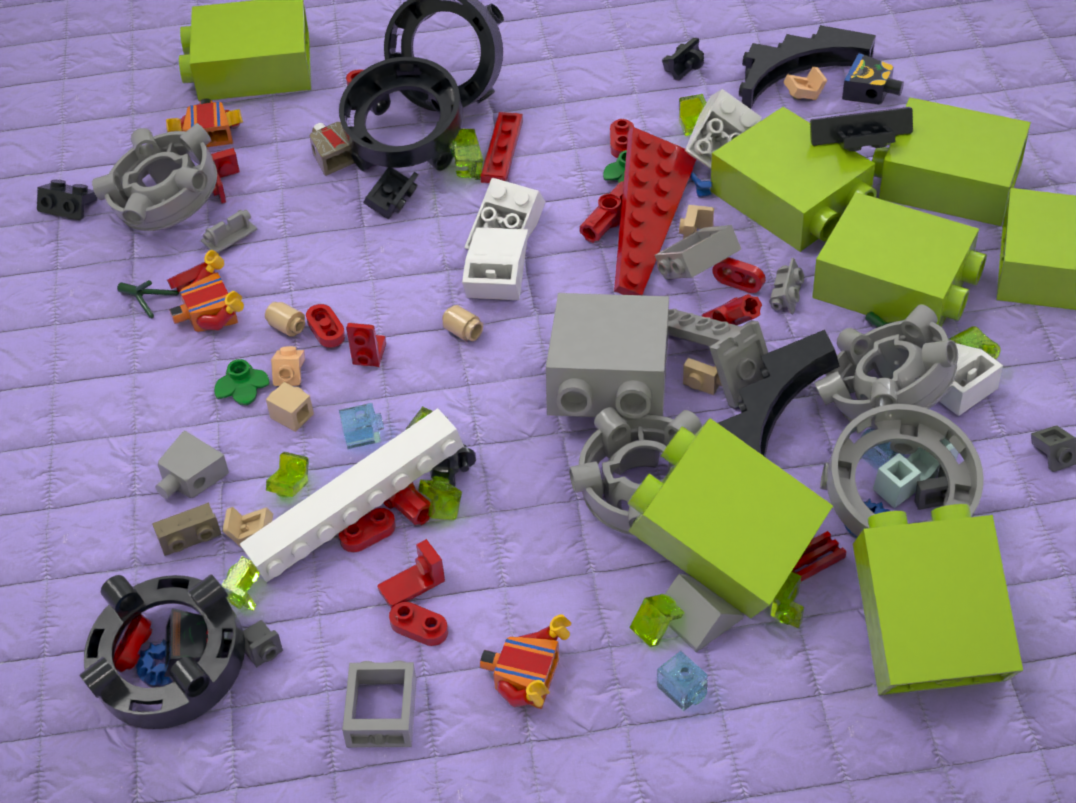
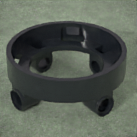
M479 0L405 1L395 11L387 26L384 38L385 60L396 57H414L413 42L419 25L437 12L455 13L467 20L474 28L481 48L480 62L475 73L468 81L458 86L463 108L475 102L479 104L495 92L493 85L500 74L503 62V42L498 25L504 22V17L498 7L492 3L484 6ZM398 28L404 29L401 39V52H396ZM401 75L397 78H420L421 75ZM416 90L400 91L417 106L436 111L430 103L428 94Z
M396 57L375 63L352 79L342 94L339 104V118L346 140L352 150L351 157L361 171L365 172L373 165L402 168L418 165L426 161L436 170L442 171L450 165L453 159L449 146L461 129L463 105L457 83L444 67L424 58ZM401 75H421L420 78H397ZM401 90H416L428 94L430 103L440 114V118L434 130L422 140L404 146H391L375 140L368 133L366 119L369 111L377 116L384 114L391 104L390 93ZM351 110H356L354 126L347 125V118H350Z
M212 574L204 580L189 576L171 575L153 578L132 586L124 576L115 575L105 581L100 592L108 606L98 616L90 630L84 650L85 671L79 675L95 697L99 698L111 714L119 720L145 729H164L182 725L212 709L233 686L241 670L245 654V638L241 623L226 599L228 594ZM164 604H181L199 612L205 619L208 629L206 649L198 663L193 657L188 656L180 659L172 666L169 675L173 683L162 687L143 688L128 683L118 674L114 660L115 647L122 631L136 616L150 608ZM224 632H232L233 638L232 643L229 644L227 658H220L224 646ZM133 703L143 705L162 704L161 710L132 711Z

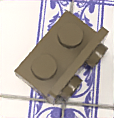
M209 502L152 523L164 556L180 552L185 548L209 541L221 535L217 518Z

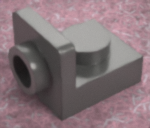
M1057 425L1031 433L1032 444L1047 454L1048 468L1051 471L1055 472L1076 465V437Z
M941 465L938 478L917 481L914 502L918 510L943 506L948 481Z
M262 620L243 631L245 654L256 668L265 662L273 660L283 651L279 634L275 630L270 631Z

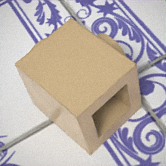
M283 382L276 390L272 391L266 399L270 418L295 432L314 415L310 395L306 394L301 388L293 387L286 382Z

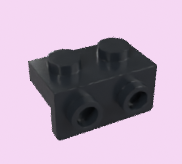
M388 167L365 197L363 203L389 220L394 211L399 214L406 203V200H404L405 196L410 198L418 185L414 182L419 174L414 172L410 178H407L394 168Z
M55 179L51 180L49 184L37 187L38 212L81 220L84 218V205L97 201L94 190L88 189V186L84 184H74L71 186L67 185L64 180Z

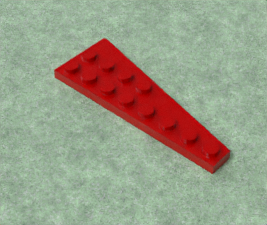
M632 127L628 132L614 292L622 295L642 296L656 262L655 255L661 250L696 159L685 152V148L636 127Z

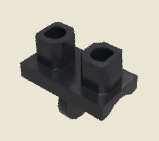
M693 37L686 44H680L676 47V51L672 56L667 55L662 59L664 70L672 72L674 80H680L692 69L698 70L704 65V53L699 49V38Z
M463 444L464 447L459 449L454 455L433 467L430 471V477L446 479V487H455V474L459 468L462 472L468 471L469 467L476 462V453Z

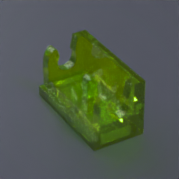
M460 129L457 137L449 147L453 150L455 165L459 167L467 166L468 169L465 171L458 170L456 175L460 178L480 180L484 160L475 129Z

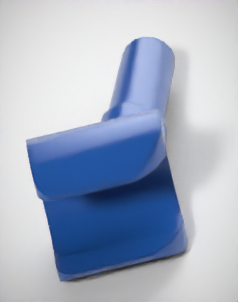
M691 172L690 178L696 185L697 196H711V180L701 181L694 172Z

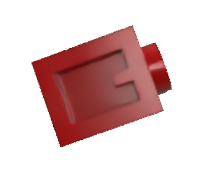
M234 148L211 154L217 168V180L212 194L213 196L218 195L221 204L226 203V197L220 178L240 172Z
M348 323L346 331L352 364L379 367L386 347V337L376 335L374 325Z
M427 539L416 544L418 557L415 559L416 565L377 585L378 591L391 609L396 604L408 602L445 582L442 559Z

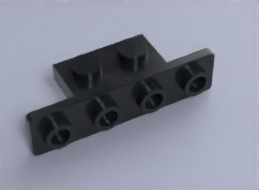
M911 107L810 120V140L812 145L838 143L847 151H859L863 146L883 148L887 146V143L895 142V135L913 132V109Z

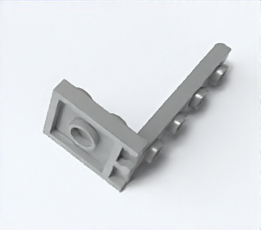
M669 309L668 335L710 346L709 348L728 405L734 408L738 407L737 402L742 401L738 389L763 379L760 368L764 367L761 356L767 354L768 349L759 322L751 320L740 327L708 317L694 315L693 313Z

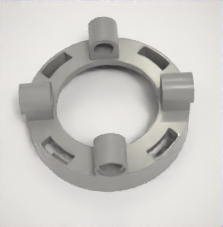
M890 404L879 406L860 414L842 431L829 462L824 464L820 489L828 490V495L836 514L844 525L857 537L863 529L869 528L868 517L874 515V513L864 504L857 491L855 482L856 467L862 456L877 445L890 442L891 450L900 454L915 453L918 447L929 452L942 466L947 477L948 488L943 506L967 504L970 506L971 517H973L983 491L984 477L981 461L967 435L945 416L916 405ZM871 425L875 429L862 436L855 443L849 438L856 430L857 433H860ZM947 439L964 459L962 463H957L952 453L941 443L942 440Z

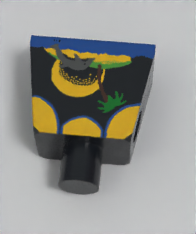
M858 54L844 80L842 99L879 105L882 104L887 93L900 96L904 87V81L892 79L894 67L891 64Z

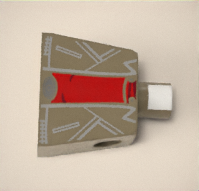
M335 122L328 126L318 123L313 127L312 133L309 135L311 149L325 176L354 164L351 157L352 150L346 140L341 122Z

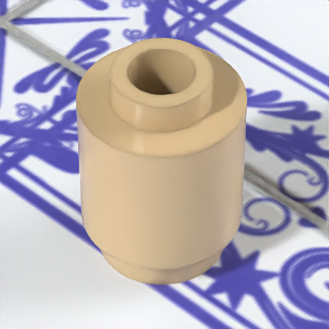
M273 302L265 311V319L268 321V324L290 337L301 333L305 327V315L284 302Z
M459 305L448 308L443 314L444 329L465 341L477 340L483 331V323L480 321V318Z

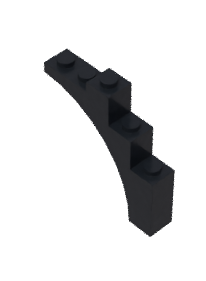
M820 25L817 34H812L811 38L786 34L783 43H779L778 47L752 43L749 52H745L743 56L742 66H746L745 82L740 84L739 97H742V103L751 109L756 99L768 87L785 78L787 74L792 75L812 69V67L852 66L858 54L872 58L876 35Z
M825 329L762 355L764 367L760 368L763 379L738 389L742 401L737 402L741 413L718 422V424L766 457L769 438L776 421L786 406L809 384L840 367L835 348Z

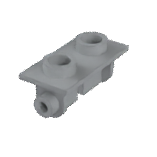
M239 210L227 218V225L221 221L213 227L207 228L201 242L210 250L219 253L256 231L257 227L248 221L251 219V215L247 210Z
M791 258L790 266L784 265L777 270L774 283L775 288H773L769 300L772 309L780 310L781 308L788 307L791 314H794L796 303L800 299V287L804 283L803 270L798 267L794 258Z

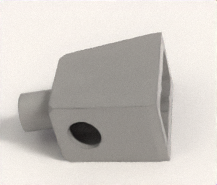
M184 430L159 459L157 465L163 480L155 488L165 499H168L177 490L189 498H194L229 473L225 456Z

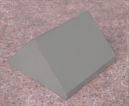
M678 574L655 608V613L695 652L701 650L743 619V614L738 609L690 575Z

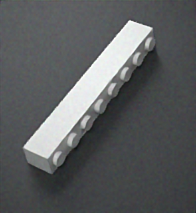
M437 408L241 542L240 546L265 582H269L464 447L457 429Z

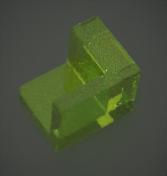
M703 94L679 98V123L685 136L692 134L698 117L707 103Z

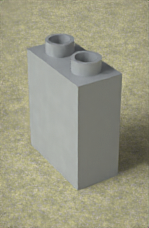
M558 293L546 362L547 415L596 417L605 408L613 407L622 417L635 419L645 415L663 416L668 350L669 296Z

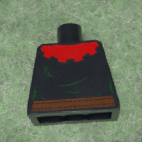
M171 609L166 624L164 677H170L169 673L172 666L184 657H193L197 663L200 661L208 641L207 624L202 615ZM224 638V646L220 658H227L229 644L232 643V639Z

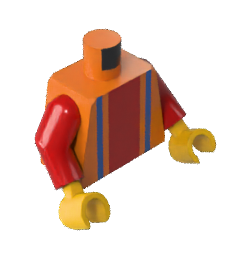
M205 98L198 105L187 107L186 115L181 119H166L167 132H186L198 123L211 138V142L206 146H221L233 144L230 128H238L240 123H243L240 109L224 110L221 102H213L211 99Z
M209 250L205 254L204 261L208 266L203 267L198 277L189 286L181 289L180 295L183 304L169 309L174 324L189 319L194 330L201 332L205 330L218 331L224 326L238 323L236 312H240L244 308V303L241 301L242 296L236 291L228 293L219 273L214 272L215 269L220 270L224 267V259L214 250Z
M564 615L555 616L551 620L550 626L538 632L518 637H508L505 640L501 653L489 650L483 651L480 668L494 671L495 689L512 707L531 705L539 709L543 708L546 696L550 693L549 688L560 659L559 642L556 640L558 637L561 640H567L570 636V632L566 627L571 626V622Z

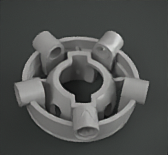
M198 123L186 132L173 131L153 136L152 132L146 128L137 129L131 135L133 148L117 161L109 174L92 180L96 197L99 200L106 199L114 213L127 226L141 231L167 229L183 222L196 213L207 202L215 188L217 168L206 146L211 142V138ZM150 174L157 185L146 187L142 179Z
M918 305L905 320L883 325L866 334H862L852 328L844 329L837 338V346L841 351L837 355L840 367L828 372L826 377L814 384L825 405L834 402L835 406L850 422L870 409L890 404H909L930 409L945 396L954 382L958 362L957 346L953 340L948 339L944 329L936 324L938 319L935 312L925 305ZM875 369L879 379L877 377H870L867 373ZM855 392L857 400H852L850 393Z
M613 407L600 411L594 420V425L598 430L591 435L583 446L579 457V465L569 467L574 493L582 492L587 507L600 522L621 533L633 535L628 530L640 513L631 506H629V511L623 510L621 500L628 502L640 484L631 482L625 476L614 479L612 474L615 471V473L621 475L635 467H656L659 462V453L664 451L681 426L694 435L702 427L699 418L691 411L683 410L674 419L658 415H645L635 419L622 417ZM607 456L609 461L602 463L601 479L598 463ZM669 463L667 473H669V471L673 467L671 463ZM602 494H604L606 502L602 500Z

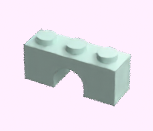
M947 439L942 440L941 443L947 447L957 460L959 453ZM920 447L907 459L899 453L878 468L873 490L893 508H896L916 493L917 481L936 478L939 473L940 464L929 452Z

